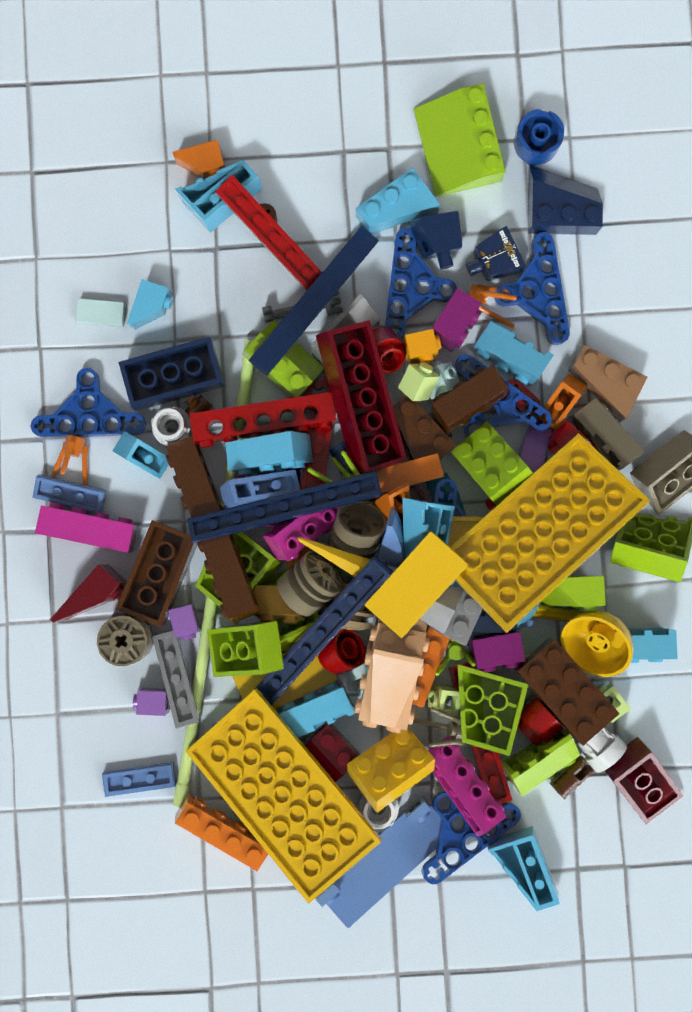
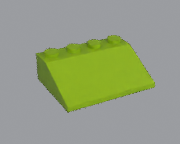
M483 83L460 88L414 108L435 197L502 182L505 168Z

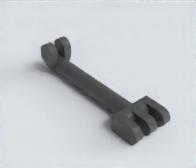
M340 298L331 299L323 308L326 309L327 316L343 312L342 307L333 308V305L341 303ZM271 306L262 307L265 323L284 318L294 306L272 310Z

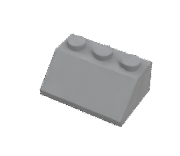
M360 294L324 332L370 320L373 330L379 327L380 317ZM315 340L311 344L312 355L323 364L318 343Z

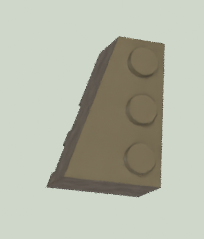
M597 398L569 417L574 426L594 445L595 449L618 470L625 468L645 453L640 445L609 413L607 406L602 401H598Z

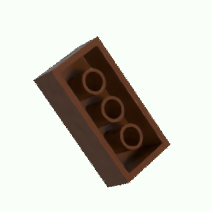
M151 521L116 610L159 627L165 626L169 616L168 610L172 609L197 547V543L193 544L190 534L158 521Z
M551 637L525 658L526 661L520 662V666L514 668L582 746L620 714L559 643Z

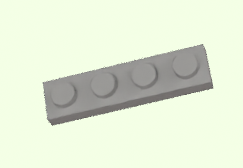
M173 630L152 636L175 728L180 729L199 723L200 719L179 638H175Z

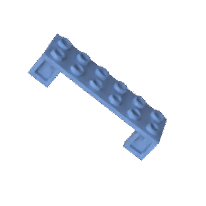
M423 795L402 813L392 826H388L379 834L383 839L381 843L316 897V901L321 907L327 904L347 928H350L436 850L441 818Z

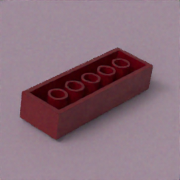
M370 320L315 335L347 453L359 473L366 474L407 461Z

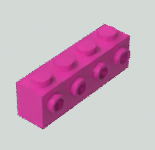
M49 502V507L42 505L40 507L35 529L36 534L126 553L133 552L138 525L132 524V519L118 517V521L110 520L109 514L95 512V516L86 515L87 510L72 507V511L63 510L64 505Z
M339 507L282 521L263 535L277 560L292 561L300 555L302 549L307 547L299 542L298 538L302 537L317 542V538L320 535L332 530Z
M447 736L446 738H444V739L441 740V741H444V740H452V739ZM459 745L432 747L428 750L435 758V766L432 773L477 837L487 833L507 817L504 813V807L490 794L489 786L475 773L474 765L469 759H465L460 752L461 748Z

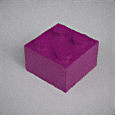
M459 288L456 289L432 327L434 335H439L441 346L450 352L455 347L460 349L469 334V331L466 329H472L482 313L478 310L482 303Z
M519 631L489 633L469 638L470 655L476 663L474 667L484 673L495 671L496 666L500 665L505 666V668L520 666L519 662L526 661Z

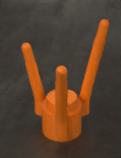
M471 284L469 295L482 304H486L487 297L506 300L517 299L514 295L495 292L499 286ZM503 289V290H501L500 292H509V291L506 290V289ZM480 306L478 309L511 328L515 327L512 322L483 306Z
M67 435L50 477L55 478L61 463L60 474L64 475L70 456L79 457L81 453L83 485L88 486L87 453L89 447L84 445L85 439Z

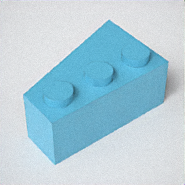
M244 160L216 171L217 174L206 179L199 178L196 180V183L185 188L181 186L175 189L181 201L210 233L233 214L229 207L215 194V191L231 175L240 182L252 197L263 189L258 175Z
M492 321L489 322L473 347L478 357L486 361L488 359L495 363V367L503 373H511L515 376L514 379L521 382L524 386L534 384L554 356L550 352H547L546 355L533 349L535 344L530 341L525 344L516 338L515 333Z
M663 627L628 628L634 645L631 663H639V660L663 662V659H678L676 630Z

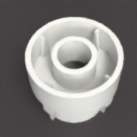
M177 406L165 407L159 410L154 418L151 419L154 437L165 446L192 435L190 416ZM172 421H176L178 423V430L174 433H168L167 425Z
M605 728L584 746L576 741L582 749V753L586 756L585 760L597 773L605 771L615 764L627 749V745L616 733H610Z
M361 794L358 801V810L373 828L383 829L394 824L398 816L399 805L396 798L385 806L383 811L375 812L367 799Z

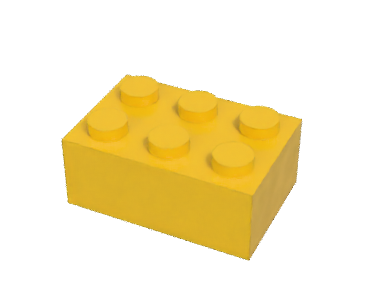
M407 727V730L401 729L400 733L391 732L347 764L349 778L376 812H379L434 771L435 758Z

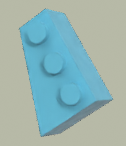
M412 167L356 207V218L367 231L374 234L397 227V225L408 221L413 222L422 216L438 214L440 203Z
M402 498L404 560L430 531L434 532L448 545L455 506Z
M334 681L324 686L325 690L318 694L313 691L302 696L303 701L296 704L294 701L282 705V710L278 714L297 737L315 731L316 728L327 723L328 725L336 722V719L346 714L348 717L354 715L355 708L343 682L338 684L337 681Z
M533 826L501 836L488 846V851L497 859L506 874H509L517 884L518 889L536 911L560 904L558 890Z

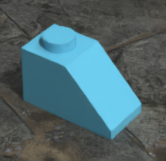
M142 279L127 324L136 330L164 316L166 310L170 309L173 303L170 289Z
M125 431L113 449V452L159 479L169 465L166 455Z

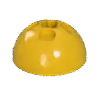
M599 610L582 612L573 617L565 625L561 633L562 648L581 670L589 674L601 677L616 676L629 667L633 658L634 645L629 629L618 617L608 612Z

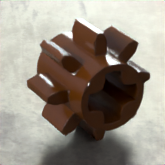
M201 394L197 398L191 395L185 401L189 406L185 410L188 415L189 413L209 411L213 407Z

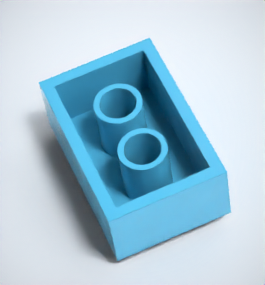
M287 431L225 443L228 471L238 472V476L263 475L262 472L268 471L270 473L283 472L284 468L301 469L305 468L306 463L313 462L310 434Z

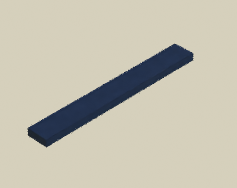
M361 226L248 361L264 375L268 376L379 240Z
M374 471L188 518L187 520L191 540L195 544L382 496L377 472Z
M376 555L282 658L284 669L268 673L256 686L271 706L394 572Z

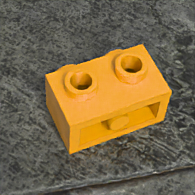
M433 329L407 334L404 337L403 343L406 347L405 358L407 367L409 364L421 362L430 365L432 361H435L439 349H441L439 335H434Z

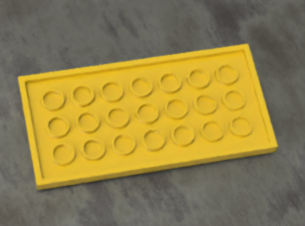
M578 433L450 547L469 564L455 581L507 633L644 508L650 499Z
M257 688L186 750V753L308 904L383 840Z

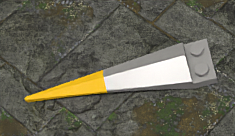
M302 537L298 538L299 542L354 577L370 561V559ZM387 565L393 571L397 569L395 567ZM450 585L419 620L441 635L466 646L483 608L464 589Z

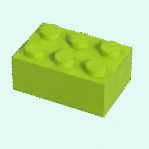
M488 421L451 451L496 506L533 474L525 462Z
M277 621L228 625L207 630L213 677L261 675L284 669Z

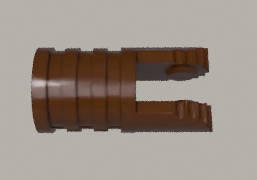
M581 755L576 758L575 763L566 767L553 782L549 783L564 800L594 772L590 765L585 766L586 760Z

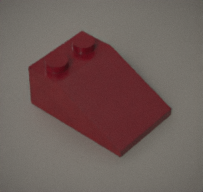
M98 564L49 620L53 623L65 621L115 599L120 600L127 580L109 564Z
M327 723L303 743L335 782L348 772L347 764L360 755L333 724L328 725Z
M636 737L627 744V749L623 756L605 770L606 774L646 825L683 797V794L660 762L639 737Z

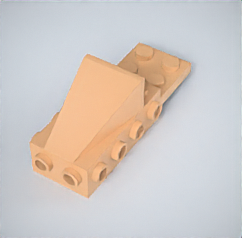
M379 618L376 627L372 626L369 640L373 641L371 651L367 650L364 665H368L367 674H362L359 689H363L362 698H357L354 713L358 714V720L362 721L363 726L376 728L378 724L386 726L387 731L400 733L401 729L407 730L408 724H413L415 710H411L412 702L418 699L420 686L416 685L417 678L423 675L425 665L422 653L427 652L430 638L426 637L427 624L421 620H418L402 639Z

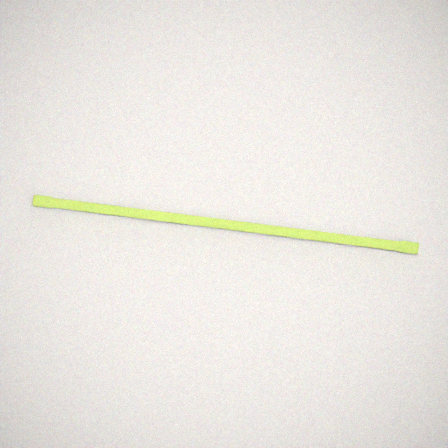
M245 340L244 350L253 340ZM242 356L243 364L236 406L248 405L254 365L244 356ZM237 420L234 424V428L237 430H243L245 427V420ZM228 463L224 483L234 479V475H237V472L228 471ZM221 499V505L224 510L223 499ZM207 596L192 685L199 717L210 653L207 630L214 627L217 604ZM199 723L186 726L178 781L175 786L173 805L176 807H180L189 794L193 760L186 753V750L196 742Z

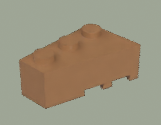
M586 345L578 350L568 370L575 378L588 386L587 390L591 391L602 401L619 422L627 419L648 378Z

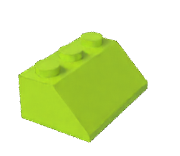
M273 320L245 348L242 355L249 360L278 326V323ZM296 341L266 377L287 397L294 398L299 397L323 371L324 367Z

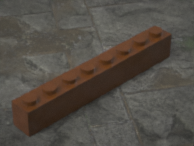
M188 436L166 446L168 452L166 460L170 468H174L176 475L173 476L177 488L182 490L183 496L181 501L184 508L189 510L190 518L223 510L200 446L193 442V436ZM233 534L198 542L199 550L204 552L207 559L204 561L205 568L209 574H212L215 581L212 583L213 590L222 600L223 604L220 605V609L224 618H228L236 623L261 612Z

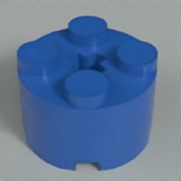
M542 109L532 110L519 123L513 139L514 149L517 155L528 165L536 166L549 162L557 154L562 144L564 125L559 116L554 112L541 111Z

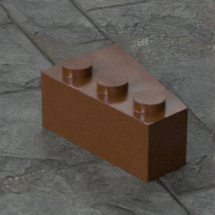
M493 366L487 369L485 367L479 369L470 380H462L453 387L454 390L447 394L445 392L434 398L432 403V419L449 437L453 436L450 431L461 424L466 426L470 423V418L480 412L484 413L507 396L508 387Z
M405 395L393 406L399 432L411 460L437 453L441 460L456 446L416 401H412Z

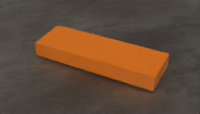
M438 453L376 471L382 494L390 492L405 483L412 486L444 477Z

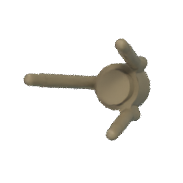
M431 707V712L453 722L446 725L420 719L413 720L414 724L447 730V736L452 739L431 742L428 744L429 747L463 745L461 718Z

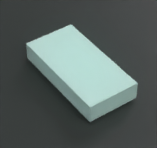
M78 298L76 322L123 327L126 304L124 302Z

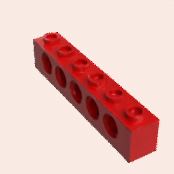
M331 392L189 413L193 442L196 445H200V448L213 447L215 442L224 441L225 444L226 442L237 441L240 438L248 439L292 430L304 433L308 432V428L312 427L324 430L332 428V424H336V414ZM307 409H315L318 415L314 419L306 418L304 413ZM285 412H290L294 415V419L289 423L281 420V416ZM261 416H268L271 419L267 426L263 427L257 424ZM239 419L247 422L243 430L234 428L235 422ZM215 423L223 425L222 431L218 434L211 432V426Z

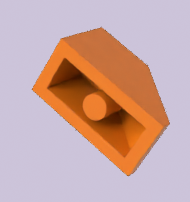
M218 140L173 151L177 165L203 179L217 174L216 171L225 168Z
M570 373L563 379L543 407L551 414L552 424L550 427L554 430L559 427L588 387ZM543 414L541 417L537 416L538 419L547 424L545 414Z
M407 483L391 490L375 501L376 507L385 515L386 521L388 520L390 510L395 509L403 525L402 498L411 499Z

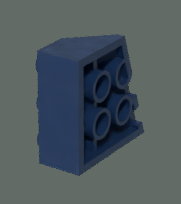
M529 165L528 234L546 232L548 234L597 235L603 227V202L598 188Z

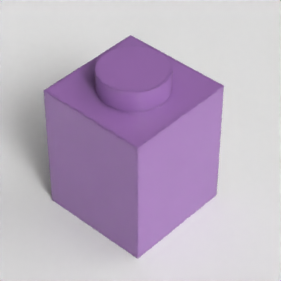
M195 604L168 610L175 638L182 637V641L196 637L195 633L201 631Z
M141 688L137 690V694H134L133 708H136V715H167L169 713V701L166 689Z

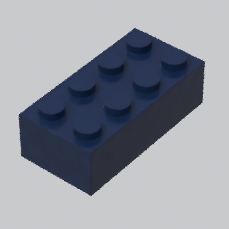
M210 336L118 362L130 407L135 411L225 387L214 343Z

